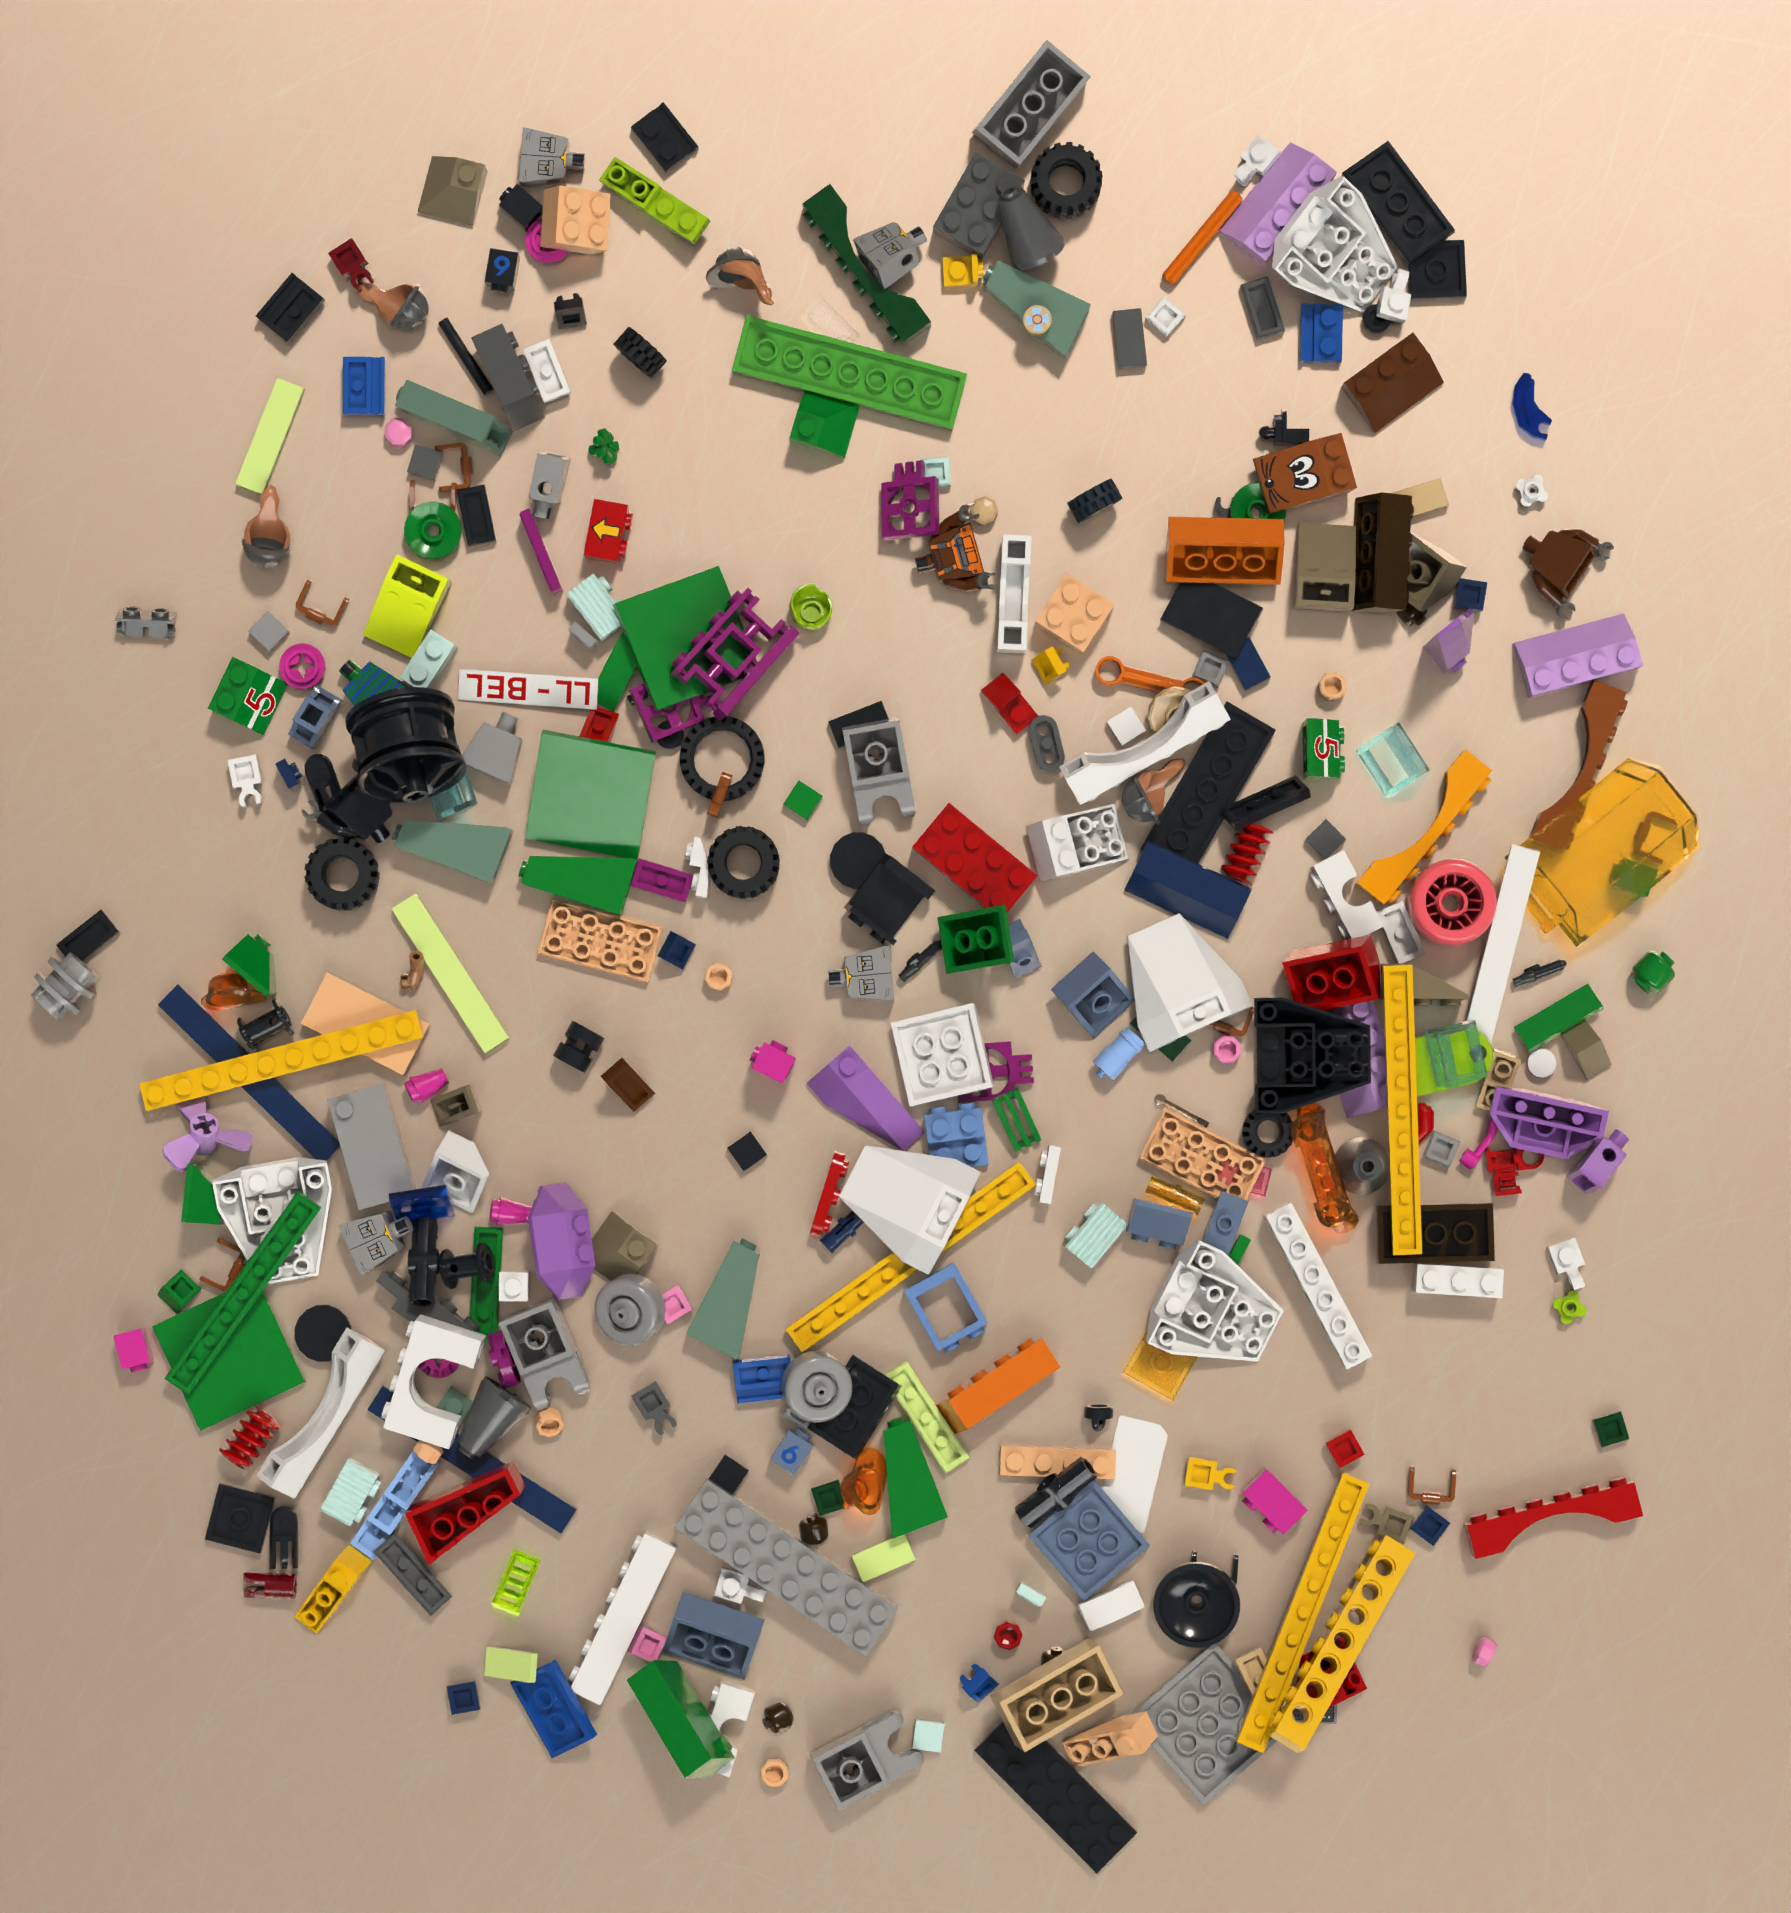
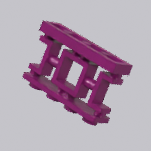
M747 588L743 593L737 590L726 602L730 605L728 610L724 614L719 610L708 622L712 626L706 634L700 631L690 642L693 649L688 654L682 651L672 662V665L675 667L670 673L672 677L676 676L680 679L679 682L684 685L693 675L713 693V696L705 705L714 710L712 714L720 721L727 716L799 635V632L794 627L790 626L788 628L782 619L771 628L751 609L760 599L751 594L752 590L750 588ZM742 602H745L747 606L739 614L750 624L743 632L734 623H731L723 630L721 628L723 623ZM758 631L768 640L778 632L781 636L762 658L757 661L755 657L762 649L751 639ZM729 634L750 652L736 670L715 652V649ZM707 642L710 647L703 655L713 663V666L705 673L695 663L687 672L684 667ZM723 672L730 680L734 681L741 673L744 678L720 702L718 698L725 690L715 682L716 678Z

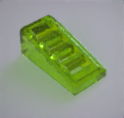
M514 1549L492 1605L519 1616L541 1560ZM519 1561L531 1566L530 1571L514 1566L515 1562ZM512 1572H514L516 1574L526 1577L527 1579L525 1582H523L521 1580L510 1577V1575ZM507 1583L522 1588L521 1593L506 1588ZM503 1594L517 1599V1603L514 1604L503 1600Z

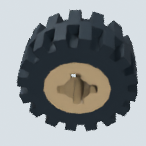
M1111 478L1078 495L1067 504L1076 521L1080 523L1109 508L1123 498Z

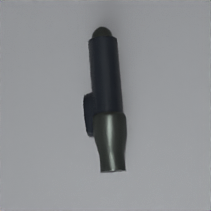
M934 940L921 953L917 952L910 957L906 967L898 975L903 982L920 971L942 949L941 940Z
M1558 959L1543 966L1539 964L1526 968L1520 976L1513 978V983L1515 987L1533 983L1538 979L1563 970L1567 962Z

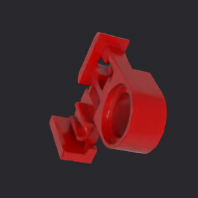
M1486 1148V1170L1488 1173H1493V1169H1495V1174L1492 1175L1494 1196L1522 1194L1520 1185L1516 1186L1515 1176H1519L1518 1172H1516V1167L1518 1171L1538 1168L1544 1161V1154L1538 1153L1537 1162L1529 1165L1523 1160V1152L1525 1150L1514 1148L1490 1152V1148ZM1515 1187L1514 1189H1505L1501 1191V1188Z

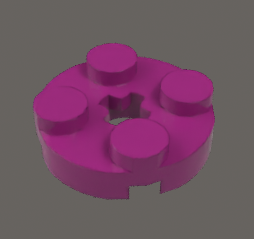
M502 1330L487 1334L491 1348L489 1350L490 1360L493 1367L498 1366L500 1370L498 1379L502 1389L520 1384V1374L517 1366H515Z

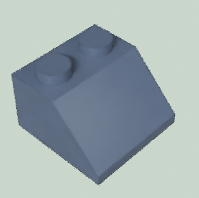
M1094 951L1051 989L1060 1002L1093 1038L1134 1002L1132 994L1112 969Z
M1134 1198L1126 1232L1132 1233L1131 1239L1148 1243V1239L1153 1238L1160 1240L1159 1246L1176 1250V1245H1184L1193 1213Z

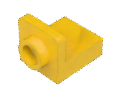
M972 253L971 256L943 257L944 287L978 286V278H984L983 261H978L977 253Z

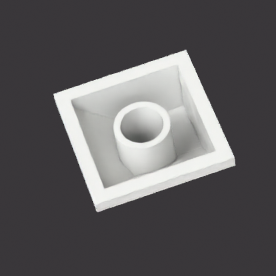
M448 1130L435 1152L421 1188L472 1214L489 1176V1172L475 1143Z

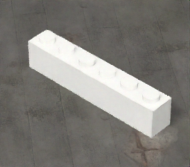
M647 1531L643 1537L637 1536L630 1550L635 1555L631 1563L624 1562L618 1575L623 1580L618 1589L612 1587L605 1602L610 1607L606 1615L600 1613L593 1629L598 1632L593 1642L587 1639L580 1655L585 1657L580 1668L574 1666L569 1676L568 1682L572 1683L571 1688L574 1693L601 1705L677 1548L676 1545Z

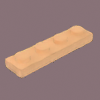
M1001 1446L1000 1475L1047 1477L1053 1473L1058 1475L1078 1458L1083 1457L1091 1463L1096 1471V1479H1115L1116 1450Z

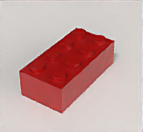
M950 803L945 806L912 846L915 852L983 908L1006 905L1008 913L1038 876Z

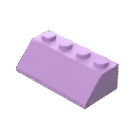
M1290 142L1268 172L1262 176L1220 228L1219 232L1260 265L1264 266L1273 255L1275 238L1309 193L1333 181L1337 171L1314 153Z
M1624 613L1513 643L1528 698L1591 682L1594 679L1598 680L1636 670L1643 666L1636 637Z
M1368 1001L1324 1010L1370 1025L1371 1083L1339 1094L1347 1119L1387 1107L1385 1037L1374 1002Z

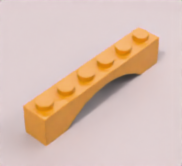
M1463 750L1444 773L1442 802L1436 818L1427 832L1405 851L1388 858L1373 861L1355 885L1381 906L1386 902L1392 904L1401 893L1398 887L1404 879L1409 882L1419 871L1420 868L1416 864L1422 857L1428 859L1438 847L1434 844L1440 835L1446 837L1456 825L1452 822L1458 813L1464 815L1473 804V801L1470 799L1476 790L1481 793L1491 782L1488 775L1492 770L1469 751Z

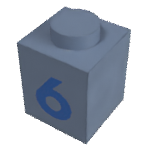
M799 1428L795 1432L789 1429L770 1457V1460L794 1475L813 1447V1444L809 1442L812 1437Z

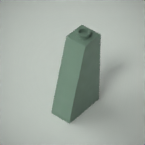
M997 260L995 267L989 265L982 280L987 283L985 291L1022 324L1024 313L1029 307L1041 305L1047 308L1052 317L1051 326L1046 333L1035 336L1060 358L1066 360L1091 304Z
M406 380L396 396L395 406L404 413L499 456H502L513 432L512 429L495 416L409 380Z
M404 820L402 825L397 824L392 840L396 841L394 847L493 884L513 830L497 826Z
M743 1238L740 1243L735 1240L733 1241L686 1334L735 1359H738L741 1354L760 1253L755 1251L757 1245Z

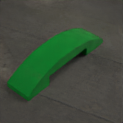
M624 632L621 633L598 678L597 704L612 712H615L637 668Z

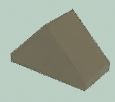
M1586 1020L1560 1035L1586 1080L1612 1065L1601 1039Z
M470 1084L430 1100L440 1127L482 1112L473 1085Z

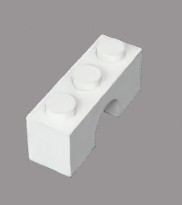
M1344 850L1311 867L1313 873L1310 874V877L1317 889H1323L1327 897L1323 899V902L1331 915L1336 914L1340 922L1336 926L1344 940L1365 936L1384 927L1371 901L1361 906H1352L1344 900L1342 896L1344 884L1349 879L1357 876Z
M1414 1263L1412 1292L1502 1298L1504 1269Z
M723 1680L720 1687L714 1686L710 1703L715 1704L710 1717L719 1732L721 1725L728 1719L747 1720L755 1690ZM731 1744V1752L736 1757L738 1745ZM735 1759L716 1773L730 1777Z

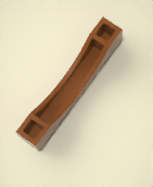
M1595 679L1590 682L1580 707L1586 734L1585 755L1581 769L1574 783L1564 796L1550 808L1537 815L1527 841L1557 853L1563 852L1564 848H1570L1575 833H1572L1571 830L1574 823H1579L1583 817L1586 808L1582 806L1585 795H1591L1595 787L1596 780L1592 779L1596 768L1601 770L1607 754L1603 753L1606 743H1612L1617 727L1613 725L1617 715L1622 717L1628 701L1624 700L1627 692Z

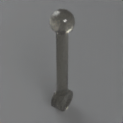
M1160 1093L1155 1096L1157 1104H1164L1200 1125L1208 1127V1121L1167 1100L1165 1095Z

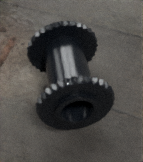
M276 999L272 1000L275 1009L245 1024L242 1018L237 1019L240 1034L254 1053L259 1052L258 1043L284 1029L290 1035L294 1034L293 1024L287 1011ZM273 1018L277 1019V1024L275 1026L272 1024Z
M481 1242L477 1244L475 1253L454 1256L448 1249L443 1250L439 1256L441 1279L449 1289H454L459 1279L480 1275L484 1282H491L495 1274V1262L490 1247L486 1243Z

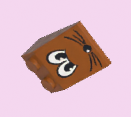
M1342 433L1311 440L1253 459L1268 514L1345 495L1357 488Z

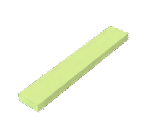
M415 893L392 908V911L418 951L423 953L425 962L484 1053L509 1039L504 1028L418 895Z

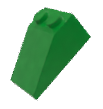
M1006 905L937 917L946 974L1015 962Z

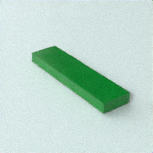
M474 1227L473 1253L476 1251L477 1244L481 1242L486 1243L492 1251L495 1262V1274L491 1282H484L480 1275L472 1276L470 1318L481 1326L479 1331L486 1335L484 1343H489L487 1334L497 1332L499 1326V1272L502 1270L504 1228Z

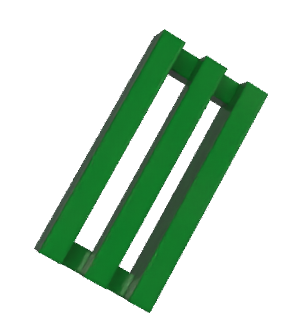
M1018 1087L991 1099L1015 1152L1021 1150L1020 1148L1024 1146H1030L1035 1141H1041V1137ZM1011 1097H1016L1033 1135L1027 1136L1010 1099ZM1003 1101L1006 1102L1022 1137L1021 1141L1017 1142L1000 1105Z

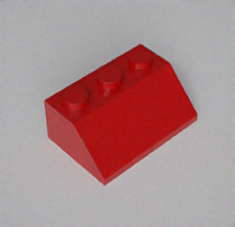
M1371 934L1293 950L1282 962L1295 1002L1321 1010H1328L1380 998V961Z

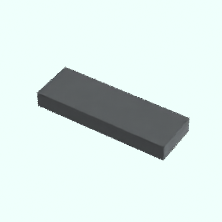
M393 1532L372 1551L429 1616L433 1615L452 1597L396 1532Z

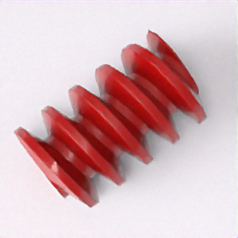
M1254 823L1241 828L1244 833L1234 834L1233 837L1239 844L1231 843L1229 848L1235 854H1226L1225 859L1231 865L1221 866V870L1228 877L1250 886L1253 884L1247 879V876L1257 875L1251 866H1261V862L1255 856L1265 855L1266 853L1260 847V844H1270V841L1264 835L1274 834L1273 831Z
M256 1405L257 1412L249 1410L246 1412L251 1419L250 1422L239 1421L244 1430L234 1429L232 1431L237 1437L236 1441L228 1438L225 1440L230 1449L219 1448L220 1453L241 1469H244L243 1466L251 1467L253 1465V1461L249 1456L259 1457L260 1452L256 1447L265 1448L267 1446L263 1437L267 1439L274 1437L270 1428L278 1430L281 1427L280 1423L273 1416Z

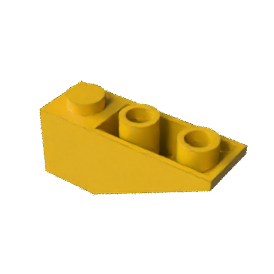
M348 1544L335 1559L294 1617L317 1634L372 1561Z

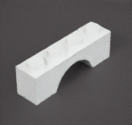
M1006 534L1002 536L997 652L1026 654L1032 536Z

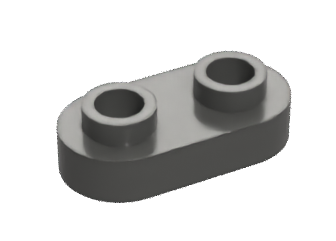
M1038 716L1033 719L1029 727L1036 763L1045 772H1055L1060 769L1059 766L1065 760L1056 721L1050 716ZM1041 725H1045L1049 729V733L1045 736L1038 733V728ZM1047 753L1054 754L1055 762L1047 763L1044 758Z

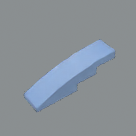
M413 1450L350 1542V1545L371 1560H374L376 1555L372 1551L393 1533L404 1517L405 1512L413 1504L440 1463L438 1461L435 1464L426 1463Z

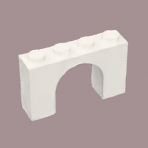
M420 1314L415 1322L410 1321L407 1328L406 1337L410 1339L407 1349L402 1348L397 1364L402 1366L399 1376L394 1375L389 1391L394 1393L391 1403L386 1402L381 1418L386 1419L383 1428L450 1449L455 1441L462 1416L435 1408L424 1402L415 1388V1371L420 1363L433 1358L445 1359L474 1368L479 1361L486 1335Z

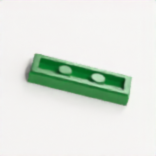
M1586 984L1516 1025L1514 1030L1529 1053L1602 1011L1603 1005L1589 984Z

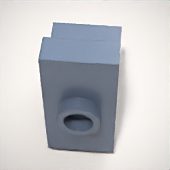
M316 685L312 693L305 697L292 719L293 724L288 735L314 750L343 700Z
M1020 919L1009 924L1015 961L1009 963V966L1015 978L1041 967L1031 938Z
M1221 1191L1205 1228L1203 1242L1229 1255L1249 1201Z

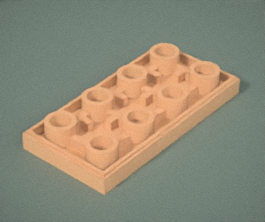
M552 898L537 953L649 983L663 927Z
M327 972L301 1024L323 1035L406 1012ZM420 1019L423 1034L425 1035L430 1024ZM423 1038L367 1052L362 1055L404 1075Z
M1165 1107L1138 1158L1218 1199L1220 1192L1223 1191L1247 1200L1267 1159Z

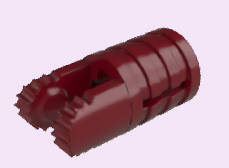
M243 1573L245 1582L265 1585L245 1588V1598H282L295 1600L297 1574Z

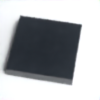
M1444 240L1410 265L1407 264L1410 300L1467 297L1464 240Z
M219 1483L205 1540L261 1554L276 1497Z

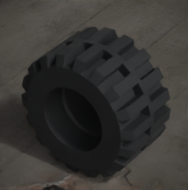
M1059 142L1054 144V147L1051 149L1047 147L1043 154L1036 158L1031 171V193L1035 197V203L1038 207L1041 205L1046 214H1049V212L1053 213L1054 217L1059 219L1060 216L1072 219L1074 215L1079 217L1084 214V211H1089L1093 207L1094 202L1097 201L1102 186L1103 175L1102 171H1100L1098 159H1094V154L1090 150L1088 152L1085 151L1083 145L1073 146V142H1066V145H1061ZM1061 166L1073 167L1082 175L1083 186L1075 194H1059L1053 190L1049 183L1051 172Z
M736 826V828L724 831L711 845L709 856L707 857L708 871L715 885L728 896L739 899L755 898L762 893L764 894L776 881L780 869L779 854L774 842L763 831L750 826ZM738 846L752 847L760 856V869L750 879H737L728 871L727 857Z
M352 839L326 840V843L315 847L314 853H310L308 857L310 858L309 862L305 864L306 876L304 877L310 894L319 903L334 910L349 911L363 906L365 901H369L373 897L372 893L378 887L377 880L380 879V873L377 868L379 866L372 852L364 845ZM340 857L351 859L357 865L359 871L356 884L347 891H336L326 881V870L329 864Z

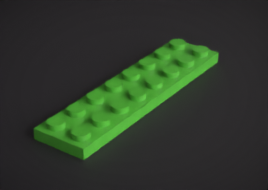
M748 315L745 318L732 367V372L950 430H953L967 378V373Z

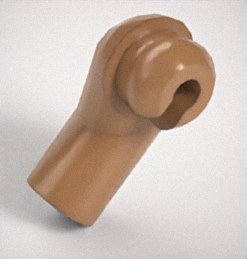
M413 951L409 955L410 974L405 973L400 976L401 988L403 989L411 988V990H414L419 986L425 970L424 956L420 951Z

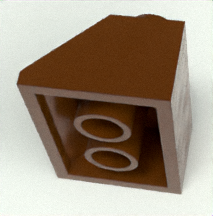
M1412 332L1345 381L1341 389L1372 431L1376 433L1442 385L1444 381L1430 354L1414 332Z

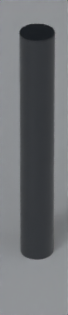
M448 317L438 323L484 396L494 390Z

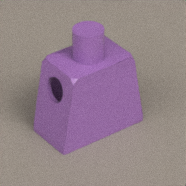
M1615 1129L1609 1138L1603 1137L1602 1140L1594 1143L1566 1177L1587 1195L1601 1189L1627 1156L1621 1149L1629 1141L1628 1137Z

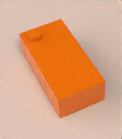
M1168 517L1165 555L1166 582L1281 585L1285 546L1284 519Z

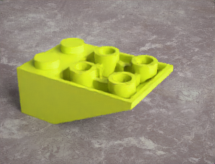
M396 554L383 581L363 636L412 658L425 639L451 581Z

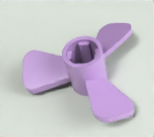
M206 1096L176 1104L178 1111L190 1123L189 1134L166 1143L163 1148V1155L175 1170L183 1172L187 1170V1164L191 1163L195 1154L201 1156L211 1154L215 1150L217 1142L239 1151L249 1150L253 1135L248 1131L218 1130L219 1122L215 1116L206 1113Z

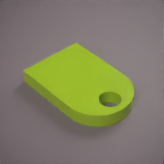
M1459 1026L1415 1037L1417 1096L1456 1088L1481 1080L1490 1070L1493 1061L1492 1045L1486 1035L1476 1028ZM1477 1044L1484 1046L1487 1051L1486 1056L1482 1059H1474L1470 1055L1472 1046Z

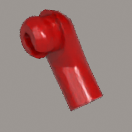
M1423 1102L1417 1104L1419 1144L1434 1129V1111L1431 1106H1427Z

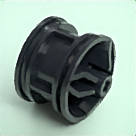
M424 687L393 688L366 698L348 712L345 719L346 729L351 735V740L355 747L358 772L356 781L358 790L362 795L382 802L414 803L450 789L464 777L466 763L456 742L453 717L455 707L452 698L448 694L440 690Z

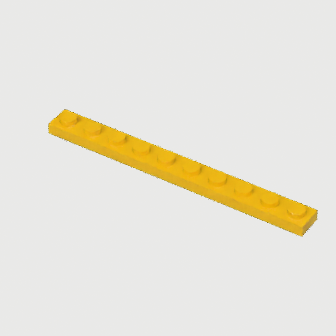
M1411 964L1383 965L1392 1254H1422L1413 967Z
M413 1010L139 1083L145 1109L150 1111L424 1038L418 1011Z
M1020 1162L969 1197L942 1252L1036 1185ZM892 1252L787 1327L786 1331L801 1352H804L918 1269L902 1262Z
M1346 1473L1340 1474L1235 1740L1236 1743L1264 1753L1270 1738L1268 1734L1272 1729L1269 1723L1276 1711H1280L1282 1708L1283 1698L1291 1685L1369 1483Z

